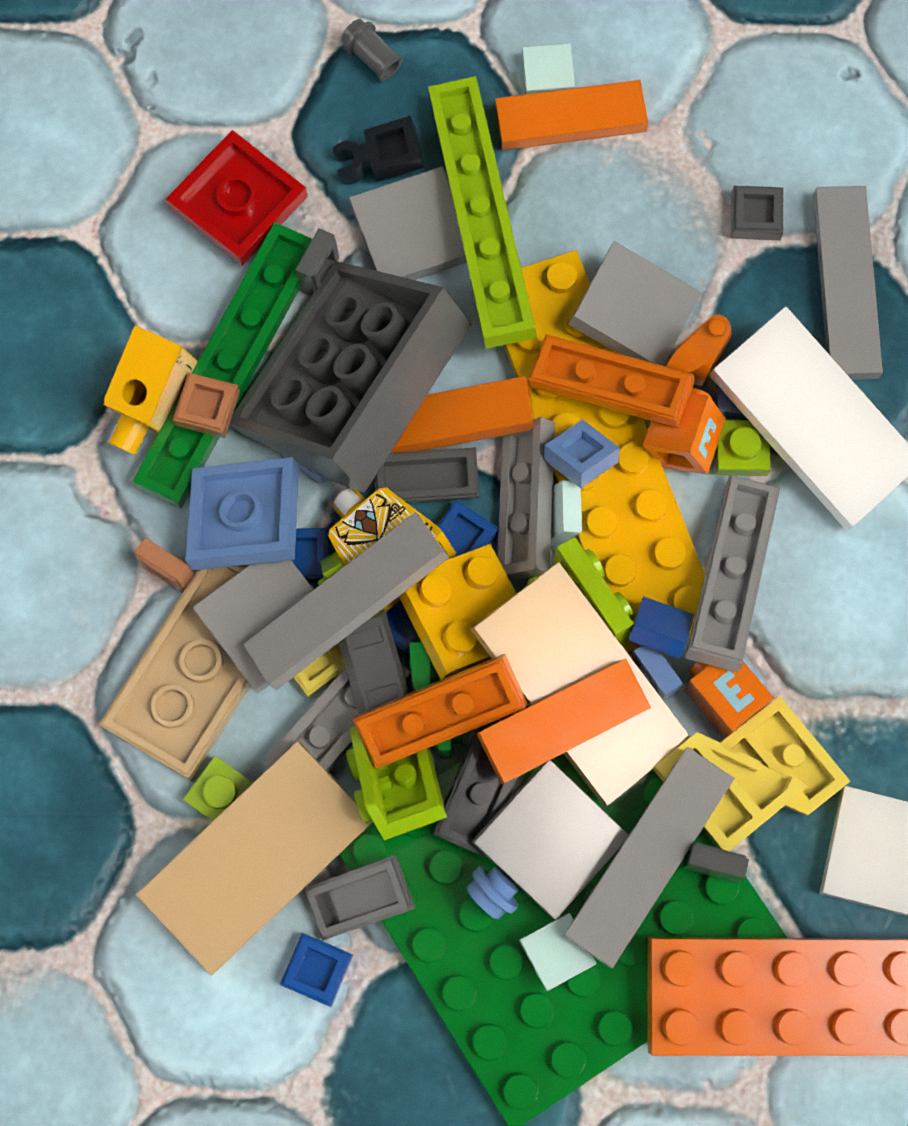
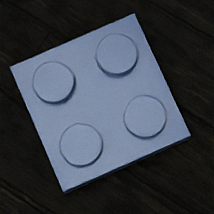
M293 457L192 468L185 561L192 570L295 560L299 467Z

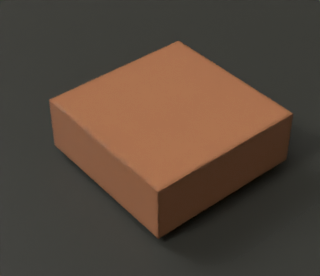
M188 373L173 418L175 425L226 438L240 393L238 385Z
M146 537L134 552L145 570L181 593L184 592L195 575L188 564Z

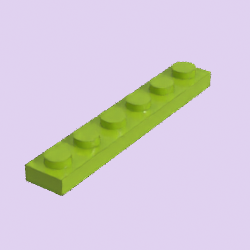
M474 76L428 86L485 348L488 349L535 339V324L477 78Z

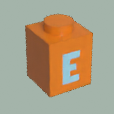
M692 388L678 428L651 421L643 447L653 458L660 460L663 468L708 475L726 418L708 393Z
M744 661L738 673L696 662L688 670L693 678L684 689L686 694L724 739L764 709L774 698Z

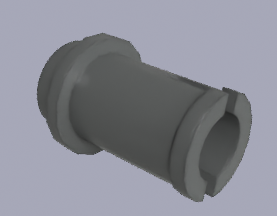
M357 19L342 34L341 41L345 44V52L348 55L358 56L384 82L398 71L403 58L395 53L375 33L376 27L372 22H364L362 19Z

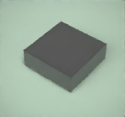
M734 185L731 193V239L780 241L783 235L784 187Z
M320 228L317 229L295 270L302 292L312 296L315 290H318L321 286V281L333 263L339 260L334 234Z
M696 843L686 853L683 869L738 883L745 879L749 859L746 858V855Z

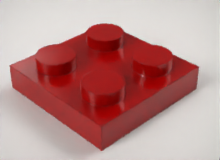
M231 130L166 198L169 209L243 266L261 247L274 222L282 225L308 197V193L304 185L239 134Z

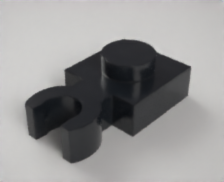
M411 116L365 129V143L358 145L355 142L344 141L333 147V153L339 162L354 159L348 167H342L337 170L343 184L359 182L368 171H373L375 178L379 182L425 168L416 127Z

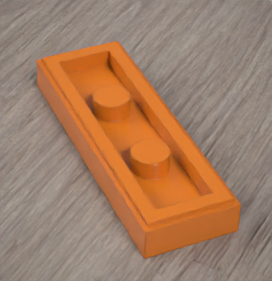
M641 80L495 98V110L502 151L647 132L648 128Z
M546 334L528 381L530 386L536 389L678 428L695 379L694 374Z
M521 376L428 394L390 453L424 451L529 431L534 428V416L530 384L527 377Z
M502 654L355 716L353 721L375 769L525 709L528 703L506 654Z
M625 658L476 734L501 784H504L647 711L651 706Z

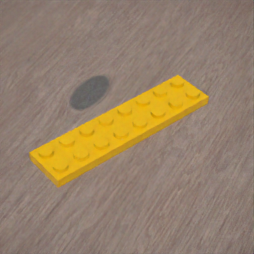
M577 250L521 268L535 324L536 338L503 345L515 378L521 376L529 378L546 334L614 352L568 325L590 285ZM530 386L534 419L542 417L555 422L554 438L583 419L620 448L619 462L581 488L582 531L576 535V539L584 551L590 549L598 557L604 570L603 579L613 593H621L628 601L634 615L633 623L644 596L694 614L689 632L691 634L705 573L660 460L653 458L643 447L648 431L644 419ZM553 467V478L556 484L562 480L570 481ZM628 639L627 644L623 648L628 655H631L634 650L642 645L631 642Z

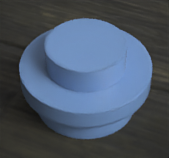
M479 866L472 873L474 880L466 887L467 891L487 914L495 919H499L505 912L512 914L518 908V903L513 897L518 892V889L512 880L499 868L494 867L489 872Z

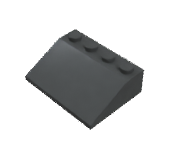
M335 261L321 281L319 289L315 290L233 413L230 426L285 457H293L297 463L327 480L365 493L472 324L444 287Z

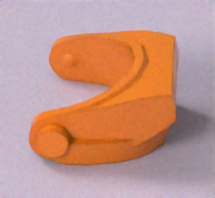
M722 315L710 317L678 346L666 366L694 374V384L703 386L709 376L708 374L713 370L732 336L729 320Z

